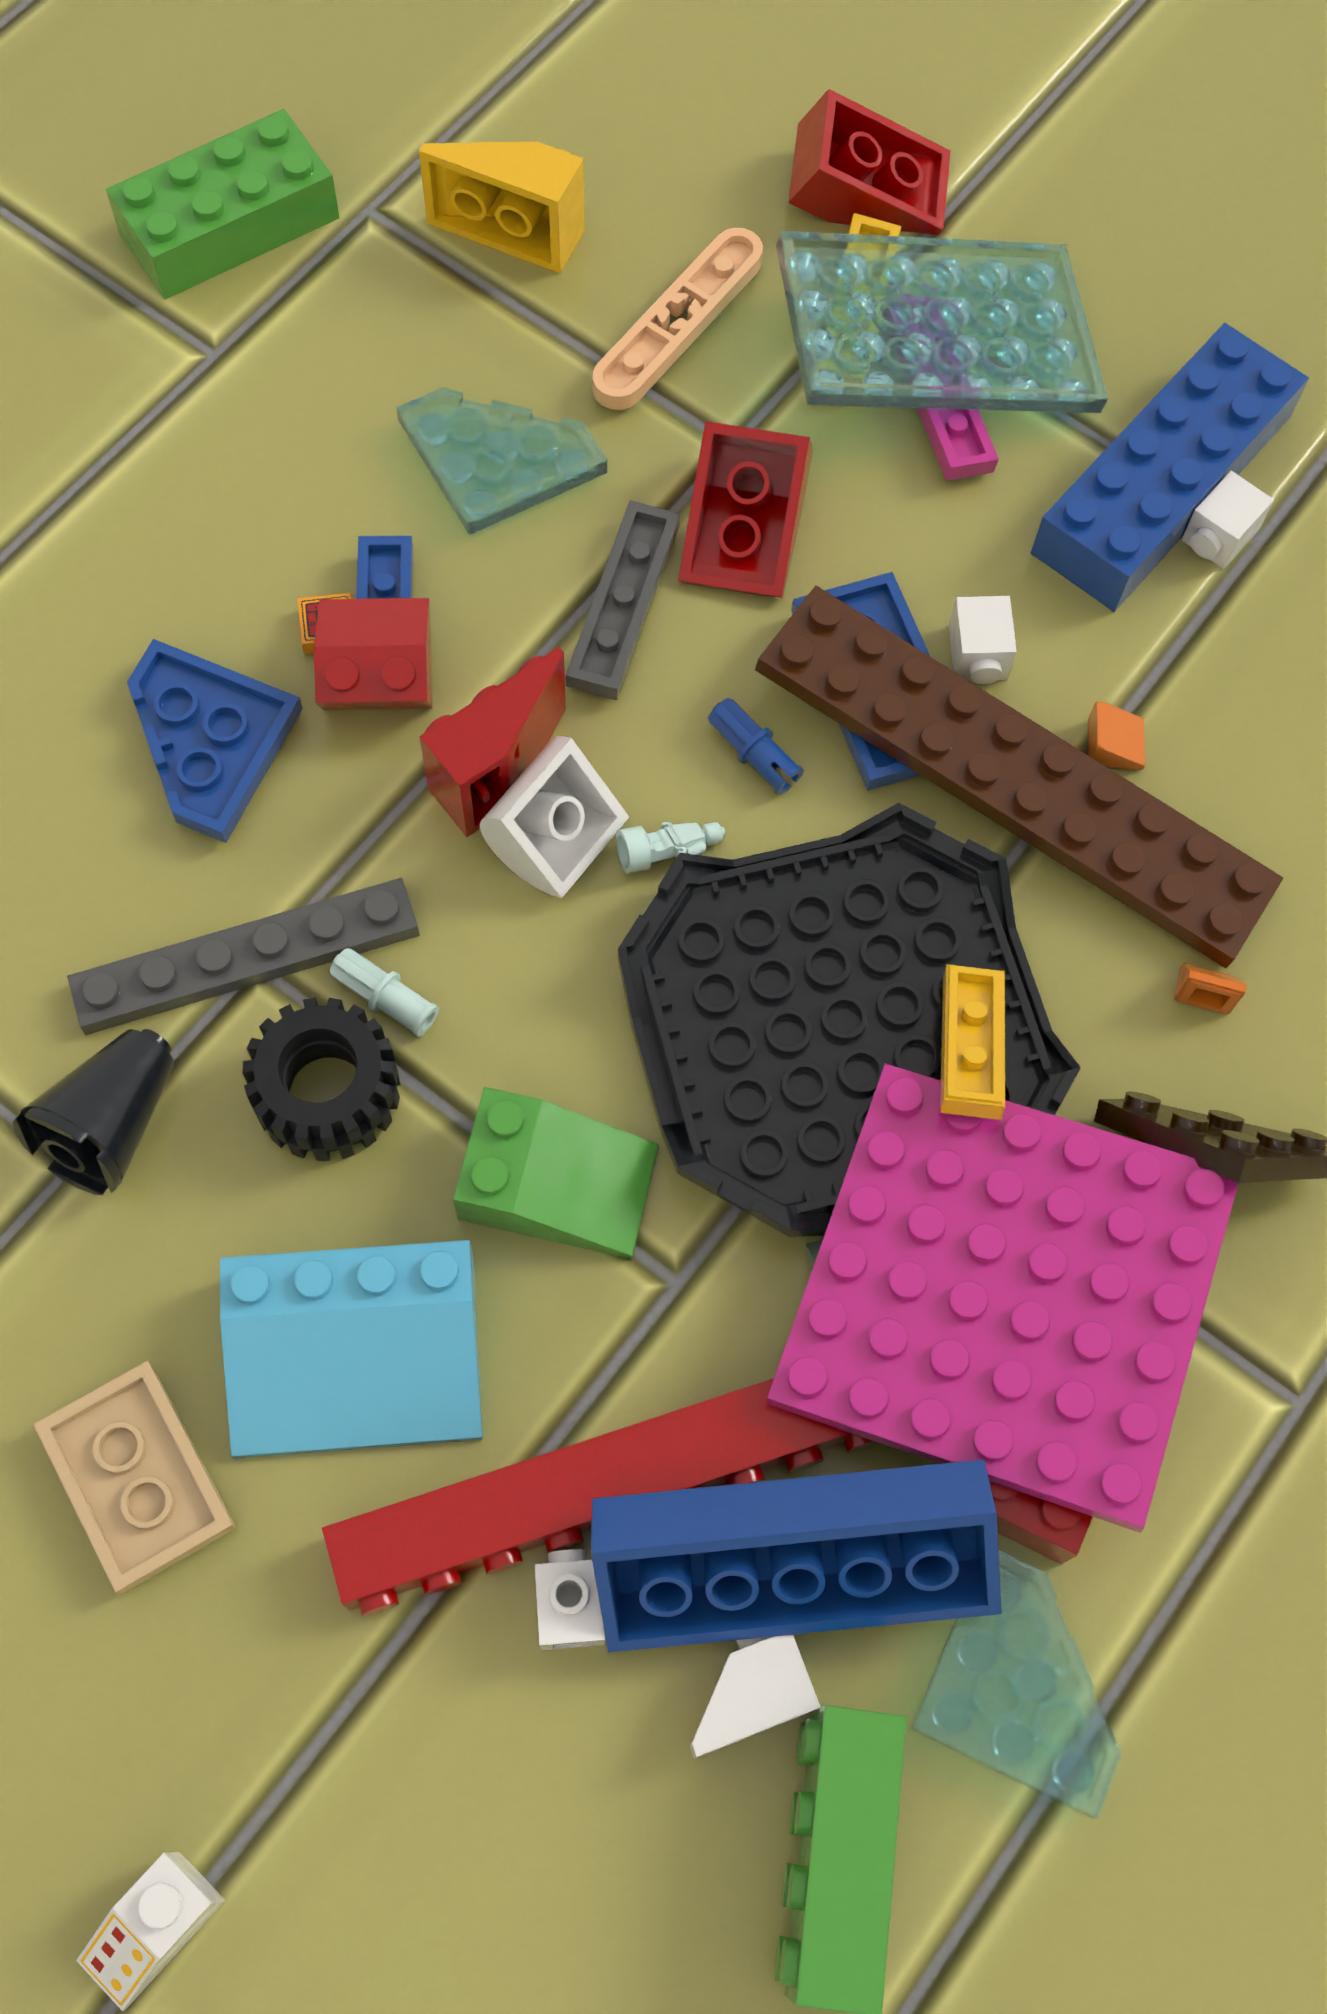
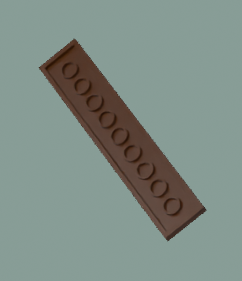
M816 585L758 658L755 671L1224 968H1227L1235 960L1284 878Z

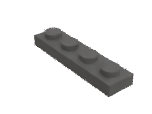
M629 501L565 675L566 687L618 700L680 526L679 513Z

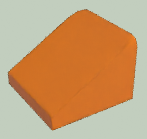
M1096 701L1088 718L1089 756L1108 768L1143 770L1145 767L1144 718L1106 702Z
M1183 963L1180 967L1174 999L1177 1002L1227 1015L1231 1013L1246 993L1247 984L1234 975Z

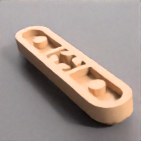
M731 228L720 233L595 366L592 377V392L595 399L602 406L613 410L630 408L651 389L758 273L761 268L763 244L760 237L753 231L745 228ZM688 309L687 320L679 318L670 325V314L678 317Z

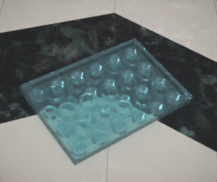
M780 231L776 250L807 405L1101 413L1108 401L1066 244Z

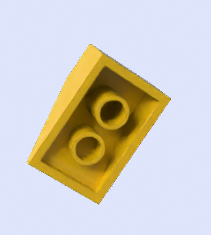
M538 141L423 143L419 149L427 224L561 273L585 232L584 158Z

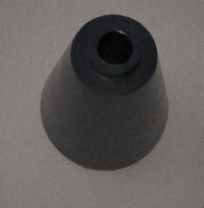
M129 1029L25 1106L12 1122L15 1135L32 1156L40 1147L54 1159L47 1169L74 1187L94 1195H103L108 1187L111 1193L114 1192L126 1174L174 1067L169 1043L158 1033L149 1029H143L142 1031Z

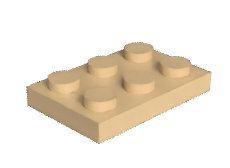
M148 1360L33 1424L115 1593L119 1595L126 1593L236 1529L158 1374Z

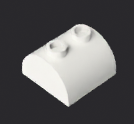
M556 736L548 742L480 822V830L491 850L515 874L540 891L563 898L613 838L617 830L628 820L629 816L571 737Z

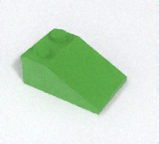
M484 1087L453 1198L457 1218L465 1222L632 1259L659 1144L542 1099Z

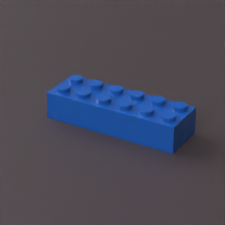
M1224 322L1042 517L1030 554L1115 612L1183 537L1195 509L1231 470L1239 475L1287 422L1303 393L1309 377Z
M984 1459L592 1499L591 1556L608 1653L1002 1614L997 1513Z

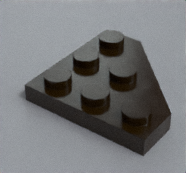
M1128 1091L1124 1099H1099L1094 1122L1143 1143L1192 1157L1199 1167L1214 1171L1218 1175L1237 1183L1327 1178V1137L1319 1133L1294 1128L1291 1133L1244 1123L1245 1120L1242 1117L1224 1111L1209 1110L1208 1115L1166 1106L1161 1104L1160 1099L1139 1092Z

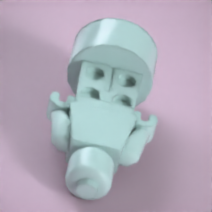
M663 822L661 829L652 833H646L642 826L620 829L616 832L618 858L626 874L648 870L652 862L669 859L674 856L677 858L679 853L695 855L704 853L706 845L710 846L722 842L725 836V829L718 822L703 824L701 828L696 822L683 824Z

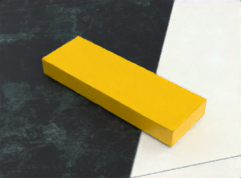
M946 964L943 976L940 1113L1002 1120L1005 1109V973L999 970Z

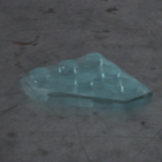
M443 387L396 407L399 423L469 535L607 473L606 457L583 422L562 417L561 422L558 423L534 417L532 409L492 400L490 405L463 399V392Z
M998 1550L1002 1614L957 1618L954 1620L911 1729L1092 1819H1096L1100 1815L1122 1754L1111 1728H1107L1092 1691L1095 1688L1075 1639L1070 1637L1056 1603L1058 1598L1048 1573Z

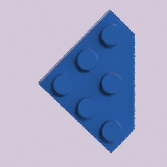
M153 639L128 679L127 684L160 775L168 803L176 823L226 843L302 711L303 707L300 697Z

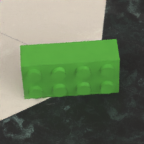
M285 109L279 110L106 188L118 232L164 300L339 219L333 175Z
M823 1705L812 1712V1719H806V1723H800L796 1763L807 1765L805 1791L793 1792L789 1821V1834L800 1836L797 1864L786 1863L782 1889V1906L793 1909L790 1937L779 1936L774 1973L775 1980L780 1981V1985L785 1986L784 1995L797 2006L853 2014H882L907 1716Z

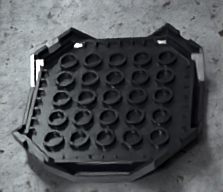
M901 803L895 804L841 835L732 860L679 853L660 882L658 893L643 916L639 915L618 948V963L632 1031L660 1132L677 1174L788 1237L825 1235L884 1065H892L941 1080L943 976L946 964L999 970L1005 973L1006 1101L1055 1115L1081 1068L1052 1031L1016 929L1007 859L970 839L964 844L935 829L936 821Z

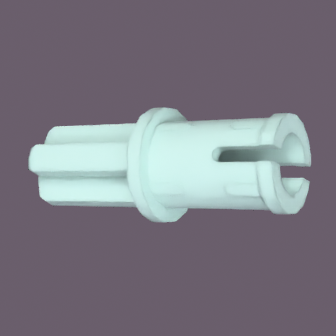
M350 948L344 949L333 960L329 971L331 976L368 1001V1009L376 1013L381 1010L411 1030L417 1037L424 1035L434 1023L440 1008L401 983L400 974L397 972H385Z

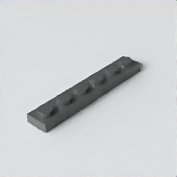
M401 877L67 975L80 1028L85 1035L333 962L335 957L346 948L353 949L360 954L420 936Z

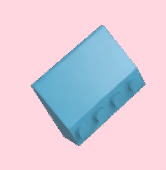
M470 1240L220 1258V1325L232 1458L483 1440L475 1268Z

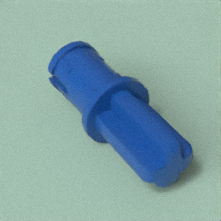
M726 698L713 708L708 717L710 724L739 752L738 760L743 764L748 762L774 788L778 795L785 793L791 788L778 774V768H781L795 783L800 779L804 769L797 765L772 740L773 732L769 728L762 729L733 699Z

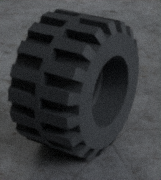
M316 998L303 999V1009L294 1011L291 1004L279 1009L282 1018L276 1023L267 1018L259 1026L263 1035L262 1040L251 1038L246 1048L251 1060L243 1061L242 1074L247 1082L244 1088L264 1131H268L272 1141L280 1148L288 1144L292 1155L305 1158L308 1150L313 1151L317 1161H330V1151L339 1150L342 1159L355 1155L352 1145L361 1141L368 1148L376 1142L373 1131L376 1127L386 1131L391 1124L392 1118L389 1110L397 1109L400 1100L397 1086H401L399 1072L389 1039L385 1038L382 1026L375 1018L368 1021L364 1009L353 1004L348 1012H346L342 1000L334 998L328 999L327 1006H319ZM338 1058L349 1062L357 1068L350 1086L334 1099L314 1103L300 1100L290 1094V1088L297 1073L314 1060Z

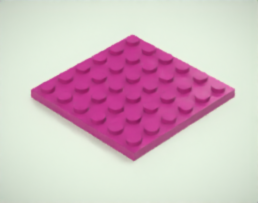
M885 1064L767 1397L768 1405L939 1464L984 1459L988 1478L991 1482L1141 1533L1145 1527L1238 1183L1218 1175L1214 1171L1199 1167L1192 1157L1006 1100L1002 1120L940 1113L941 1080Z

